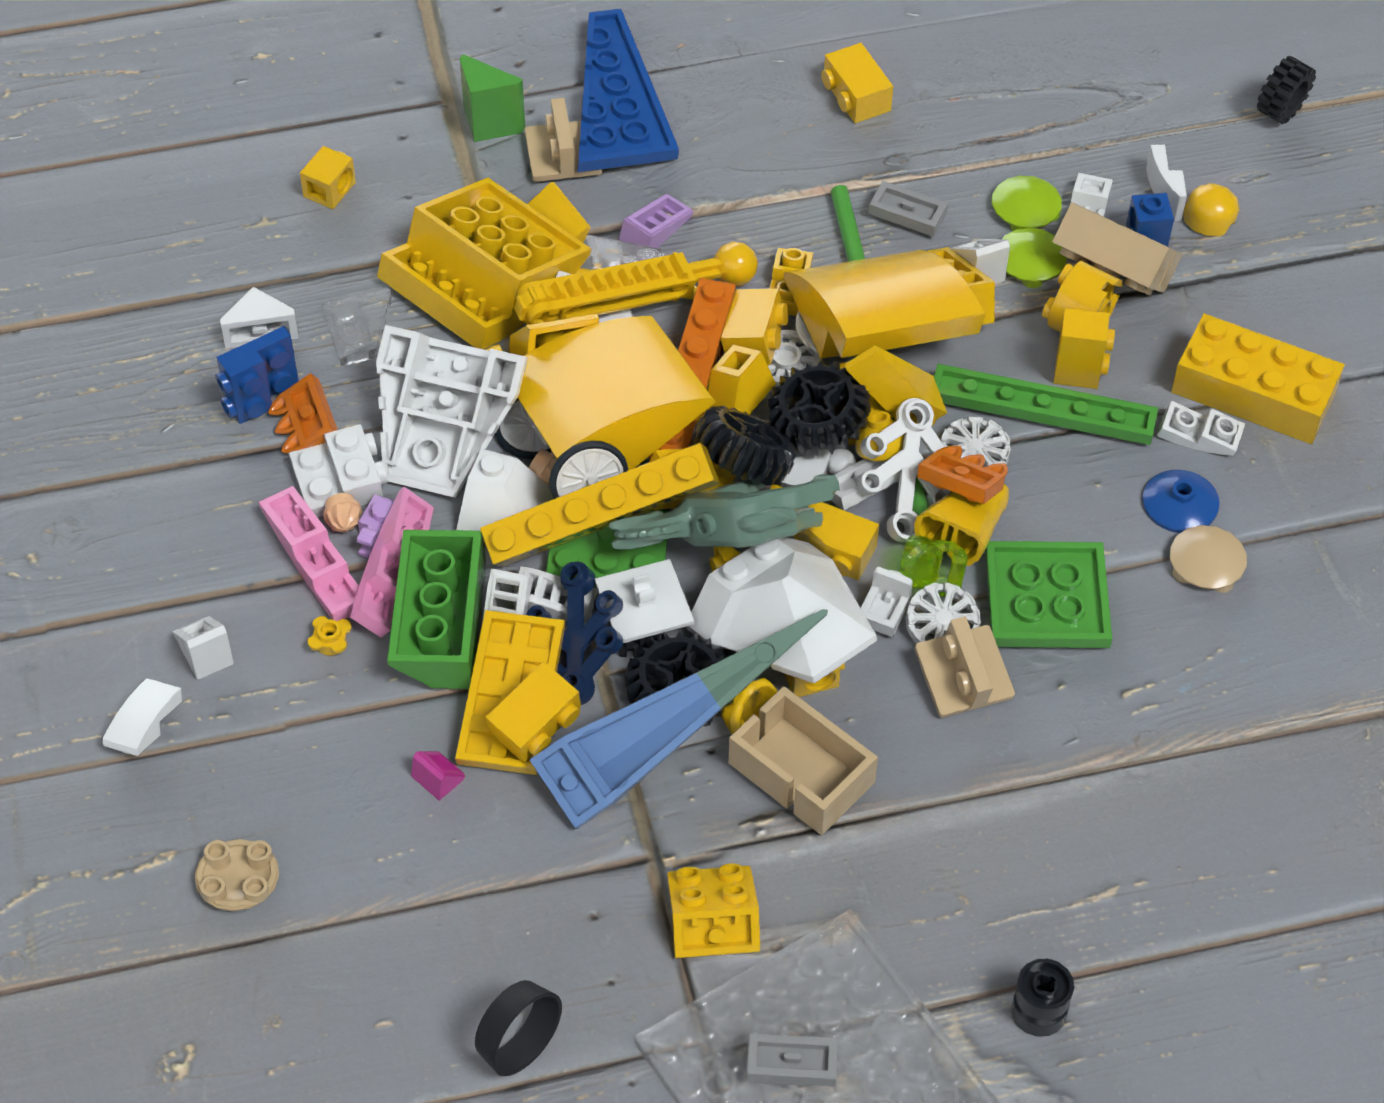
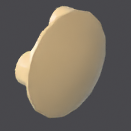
M1205 525L1187 528L1175 537L1170 546V562L1173 566L1172 575L1181 583H1190L1199 588L1214 589L1220 593L1229 592L1233 588L1234 583L1242 577L1247 567V553L1242 543L1226 530L1216 526Z
M262 840L212 841L205 847L204 856L200 859L195 871L196 889L203 900L217 909L228 911L250 909L265 901L275 890L279 878L278 862L272 854L271 846Z

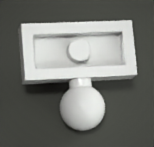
M834 450L833 455L831 454L827 470L831 475L836 476L839 481L840 490L835 492L833 500L830 501L842 510H846L872 496L864 495L858 490L856 485L857 478L867 470H875L886 461L874 462L864 458L856 462L855 456L849 450ZM900 471L883 482L882 488L879 491L887 489L892 484L898 482ZM866 477L865 482L867 486L873 488V480L870 477Z

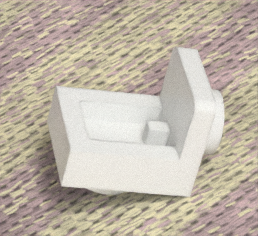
M876 567L873 573L872 586L861 606V610L874 631L890 637L894 636L911 600L913 585L911 578L904 576L898 571Z

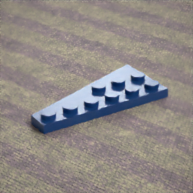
M622 9L589 12L577 172L678 159L679 147Z

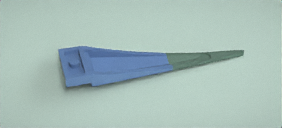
M822 609L683 680L573 731L531 758V763L576 829L580 828L604 810L616 804L825 618L828 610Z

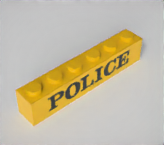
M698 443L480 527L493 565L504 567L609 527V523L640 515L682 499L685 496L716 486L720 482L707 447Z

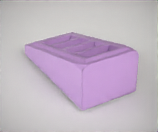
M664 194L623 220L619 240L641 256L646 257L692 217L694 211L669 194Z

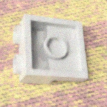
M361 424L325 433L324 444L289 452L290 462L301 496L317 517L323 516L326 500L338 493L351 494L361 506L369 504L374 494L383 497L381 485L387 483L386 472L382 461L374 463L372 456L377 455L375 440L372 433L364 434Z

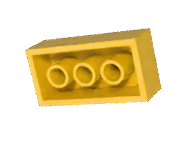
M1203 313L1177 365L1171 393L1313 444L1337 392L1345 364Z

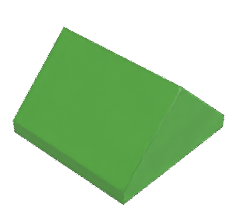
M463 54L459 58L463 107L474 142L522 133L525 130L523 79Z

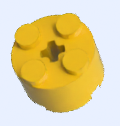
M1079 261L1075 266L1068 263L1063 268L1058 279L1061 287L1056 297H1050L1042 311V317L1048 319V327L1058 332H1061L1065 308L1110 313V319L1119 295L1113 293L1115 286L1122 288V280L1083 261Z

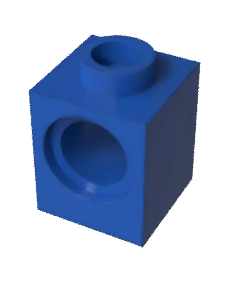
M1167 193L1132 195L1126 227L1168 247L1174 217Z

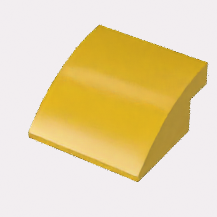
M488 177L414 207L407 243L381 254L377 277L471 346L485 350L526 323L519 320L513 307L516 305L517 292L523 285L532 281L555 278L558 271L575 274L590 256L592 248Z
M915 250L784 273L786 284L821 359L834 356L844 358L860 355L874 345L884 350L979 334L985 317V312L977 297L958 271L944 258L925 250Z
M652 316L617 318L591 324L568 332L524 355L528 360L517 397L557 459L566 450L581 442L603 441L620 450L626 459L628 470L636 468L652 455L655 450H658L716 403Z

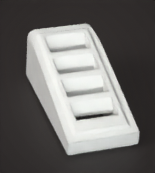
M521 566L519 574L534 577L531 590L535 591L534 595L530 594L527 611L535 605H540L552 615V619L567 621V600L565 605L559 603L561 595L567 596V590L561 584V577L538 569ZM515 586L513 593L518 594L519 586ZM593 588L584 596V624L593 615V603L599 594L597 588ZM545 593H551L550 600L543 598ZM513 602V610H516L517 602Z
M491 568L484 614L485 610L526 615L534 577ZM501 583L519 586L518 594L499 591ZM503 599L517 602L516 610L496 606L497 600Z

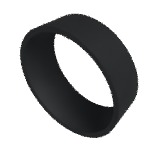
M529 980L519 981L509 986L492 1002L483 1015L475 1035L476 1051L501 1076H511L522 1071L542 1053L553 1037L562 1014L560 997ZM533 1003L530 1014L518 1033L508 1043L499 1048L505 1032L514 1019L528 1005Z

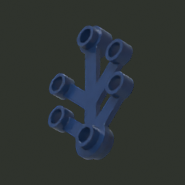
M570 562L563 567L560 574L561 584L567 590V632L564 631L561 647L567 652V669L558 663L557 673L571 685L577 682L574 688L579 691L581 705H584L591 700L595 692L593 676L611 654L618 652L623 645L622 635L613 627H605L611 618L620 614L623 609V600L611 590L603 591L596 599L597 611L584 625V596L594 588L596 576L584 563ZM614 599L613 604L606 608V604ZM540 605L531 607L526 614L528 616L538 617L542 615L544 618H552V615ZM613 636L612 642L608 645H605L606 640L609 637ZM595 639L598 647L584 662V651Z

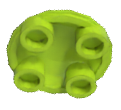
M1020 175L1008 178L997 185L992 194L991 205L997 216L1010 224L1011 230L1014 231L1029 227L1038 228L1058 220L1061 215L1062 198L1057 189L1046 180L1035 176Z
M1030 227L1016 229L1002 238L1003 240H1008L1010 245L1006 273L1021 280L1023 285L1028 288H1039L1042 286L1043 281H1048L1059 275L1066 265L1067 257L1060 254L1062 247L1052 242L1055 235L1043 229Z

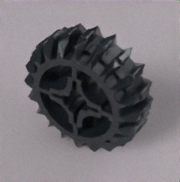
M822 359L817 366H811L806 361L804 369L799 371L792 367L791 377L780 376L779 386L772 387V398L768 399L770 424L774 429L780 430L783 436L788 437L794 447L797 446L798 451L802 455L809 449H812L817 457L822 449H827L833 455L835 446L841 445L847 449L849 444L848 438L859 440L860 429L867 428V417L871 412L869 391H866L865 385H861L846 370V367L841 369L837 361H834L830 366H826Z
M726 406L710 407L709 410H706L704 416L700 418L696 426L694 443H701L707 447L711 461L718 464L719 468H723L729 471L731 475L735 474L743 480L748 479L755 484L762 483L766 486L779 485L794 466V459L797 455L795 453L796 448L789 438L783 436L780 430L774 429L770 423H765L759 417L749 415L746 411L741 412L736 408L729 409Z
M681 630L673 638H670L663 632L659 642L649 637L648 642H646V648L637 647L635 658H630L628 662L627 675H625L627 699L629 703L633 704L656 693V691L658 692L699 672V670H703L725 659V653L722 648L712 649L711 638L699 642L697 632L690 638H685ZM724 707L714 716L721 717ZM713 717L705 723L707 726L710 727Z

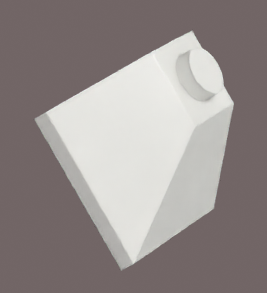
M481 449L467 479L456 530L481 531L480 527L553 500L550 486L541 478L539 479L518 458Z

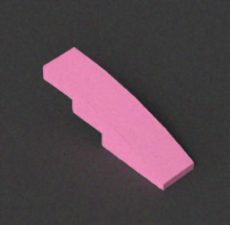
M293 486L259 501V506L280 543L329 617L335 621L349 618L359 585L350 575L347 562L330 542L327 529Z
M406 487L399 490L382 525L360 581L350 618L380 638L390 632L392 627L403 530H429L434 510L433 506Z

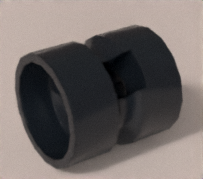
M1036 959L1027 963L1020 970L1017 979L1016 991L1011 1006L1012 1018L1017 1026L1027 1034L1036 1037L1050 1036L1057 1033L1065 1024L1074 992L1073 977L1064 965L1052 959Z

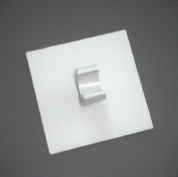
M670 559L595 578L599 594L603 591L611 590L623 600L622 611L609 621L611 627L622 635L623 643L694 625V618ZM614 599L606 604V608L613 604Z

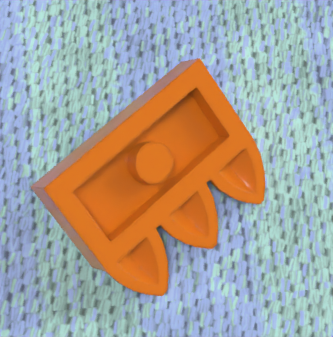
M311 373L282 392L273 401L268 411L269 415H284L279 421L275 433L291 434L281 450L283 453L289 454V452L324 444V434L338 430L320 380Z
M959 445L947 446L937 450L918 466L917 478L930 482L936 488L950 490L964 496L971 502L985 504L1003 490L1004 480L1008 473V467L1005 463L984 467L985 457L982 454L961 458L962 448Z

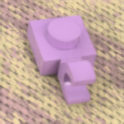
M376 494L372 497L358 521L360 533L357 537V543L362 544L358 555L369 558L394 500Z

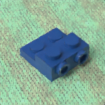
M284 326L216 357L219 373L215 374V378L224 394V397L220 398L221 405L226 415L230 419L235 417L239 424L252 418L260 417L269 411L272 404L271 396L284 392L299 381L291 335Z

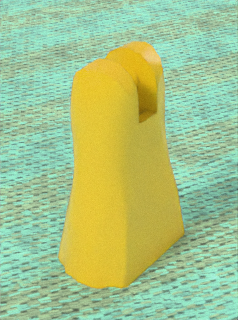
M1004 484L1003 490L985 504L971 502L964 496L951 491L917 516L914 523V532L919 544L935 552H943L950 543L947 555L951 559L966 566H971L974 562L979 561L1001 515L1007 507L1009 500L1008 486Z

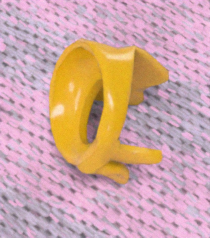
M766 678L754 680L732 699L734 702L724 707L722 718L731 734H734L753 715L759 718V709L777 693V688Z

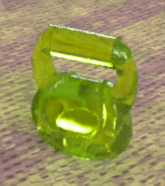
M913 535L908 537L899 572L913 580V588L923 589L925 586L937 582L941 560L944 558L943 552L950 551L953 552L947 582L959 586L961 589L968 555L963 548L954 542L930 540L924 536ZM938 592L939 596L946 595L945 592Z

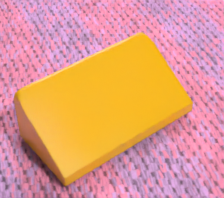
M550 182L528 205L581 242H584L591 228L590 225L555 182Z

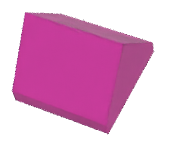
M419 751L413 756L411 777L439 801L465 778L464 772L439 751Z

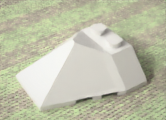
M385 325L376 360L377 374L380 376L381 397H378L379 409L382 410L383 432H380L381 453L387 481L456 498L466 482L480 450L486 449L517 399L528 358L499 350L490 349L488 351L439 340L419 332Z
M787 537L752 546L710 573L691 611L694 625L686 626L687 630L692 634L697 632L702 642L711 638L712 649L727 648L739 652L822 609H827V616L771 665L773 670L811 683H816L877 641L874 630L834 561L810 543Z

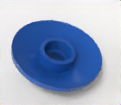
M1168 470L1155 475L1146 484L1142 498L1144 510L1149 518L1161 528L1176 533H1181L1187 528L1199 525L1209 526L1215 520L1220 504L1219 496L1214 486L1201 475L1187 470Z

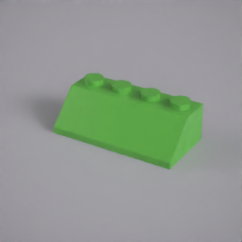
M403 530L387 662L388 666L431 688H470L477 653L486 564L481 531Z

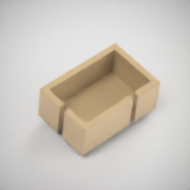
M1072 202L1052 241L1062 247L1060 254L1074 261H1083L1087 264L1091 260L1094 262L1093 267L1120 279L1121 275L1125 276V285L1150 296L1153 290L1165 292L1183 255L1172 248Z
M785 686L759 709V718L753 715L729 737L728 764L788 809L794 804L793 814L821 836L876 780L878 756Z

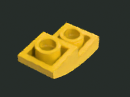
M797 248L777 249L770 289H779L782 303L787 304L788 315L797 316L799 310L786 284L784 273L811 268L813 252H806Z

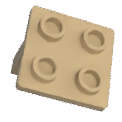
M565 98L551 99V114H545L546 124L525 127V138L533 181L602 174V169L577 172L581 121L569 122Z
M966 616L953 619L949 623L945 636L919 642L914 648L937 713L941 718L1011 700L1015 695L995 638L988 625L971 629Z

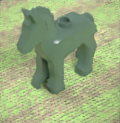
M820 474L807 483L759 491V489L766 486L762 483L755 484L751 480L740 478L738 481L685 496L677 507L669 512L662 513L660 510L609 523V528L615 530L614 536L616 537L612 542V547L615 549H634L661 543L664 539L680 538L693 546L739 548L756 546L774 539L792 536L805 529L822 525V512H815V509L809 508L808 505L833 500L835 492L840 490L839 481L835 475Z

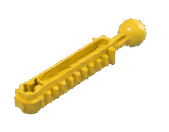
M734 241L722 245L714 254V258L691 263L687 262L683 252H673L671 255L528 282L518 290L516 305L513 307L519 320L526 322L527 325L592 314L602 315L669 300L678 301L679 298L692 295L695 284L699 282L700 278L719 279L721 282L736 284V287L749 283L757 273L758 260L755 252L748 245Z

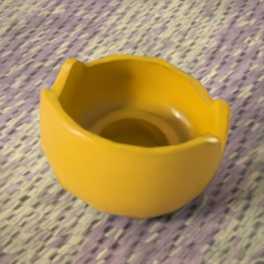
M1215 183L1202 184L1192 190L1186 200L1183 212L1184 222L1192 230L1203 235L1222 236L1227 232L1230 225L1236 222L1240 212L1239 201L1230 189Z

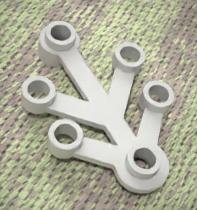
M910 398L902 402L896 412L897 421L880 433H873L867 436L861 442L862 453L866 457L874 459L885 453L887 444L904 434L903 450L875 470H867L860 474L856 481L857 488L862 494L872 495L882 488L883 482L900 471L896 511L887 521L888 534L897 542H907L916 537L914 523L918 515L912 511L918 466L924 461L919 452L920 440L931 454L944 447L931 428L934 419L932 407L926 401L918 398ZM910 412L917 417V424L911 420ZM870 440L877 443L878 452L871 449ZM866 477H870L873 480V488L867 486L865 482ZM918 478L928 493L926 496L928 507L937 502L935 498L936 493L942 497L950 493V490L936 488L930 482ZM897 521L904 525V534L898 530Z

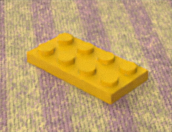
M485 610L455 757L457 765L531 775L538 774L530 761L534 756L532 755L523 763L489 733L485 717L543 661L557 672L565 631L564 620Z

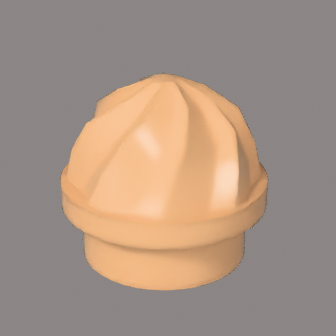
M542 448L531 462L529 469L539 479L541 478L549 485L551 470L557 458L553 452L550 453Z
M338 493L329 497L325 502V509L323 511L324 520L333 531L342 533L354 530L362 514L360 503L348 493Z

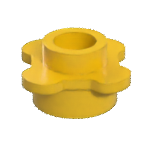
M319 616L313 620L314 632L308 638L310 649L332 656L343 652L347 648L346 635L352 629L351 623L347 619L335 621L327 619L325 616ZM327 633H333V635L326 636Z

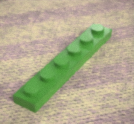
M937 363L934 379L944 404L1151 445L1159 407Z

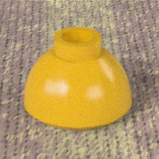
M876 411L869 414L867 428L860 429L859 440L855 441V450L859 456L869 461H887L903 450L904 434L887 444V450L884 454L874 459L866 457L861 451L862 440L873 433H880L895 422L890 418V414L884 411ZM870 440L871 449L878 452L877 443Z

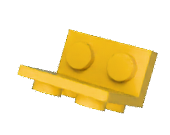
M729 863L719 868L699 869L689 866L680 868L678 871L667 872L672 908L675 958L760 952L759 905L750 866Z

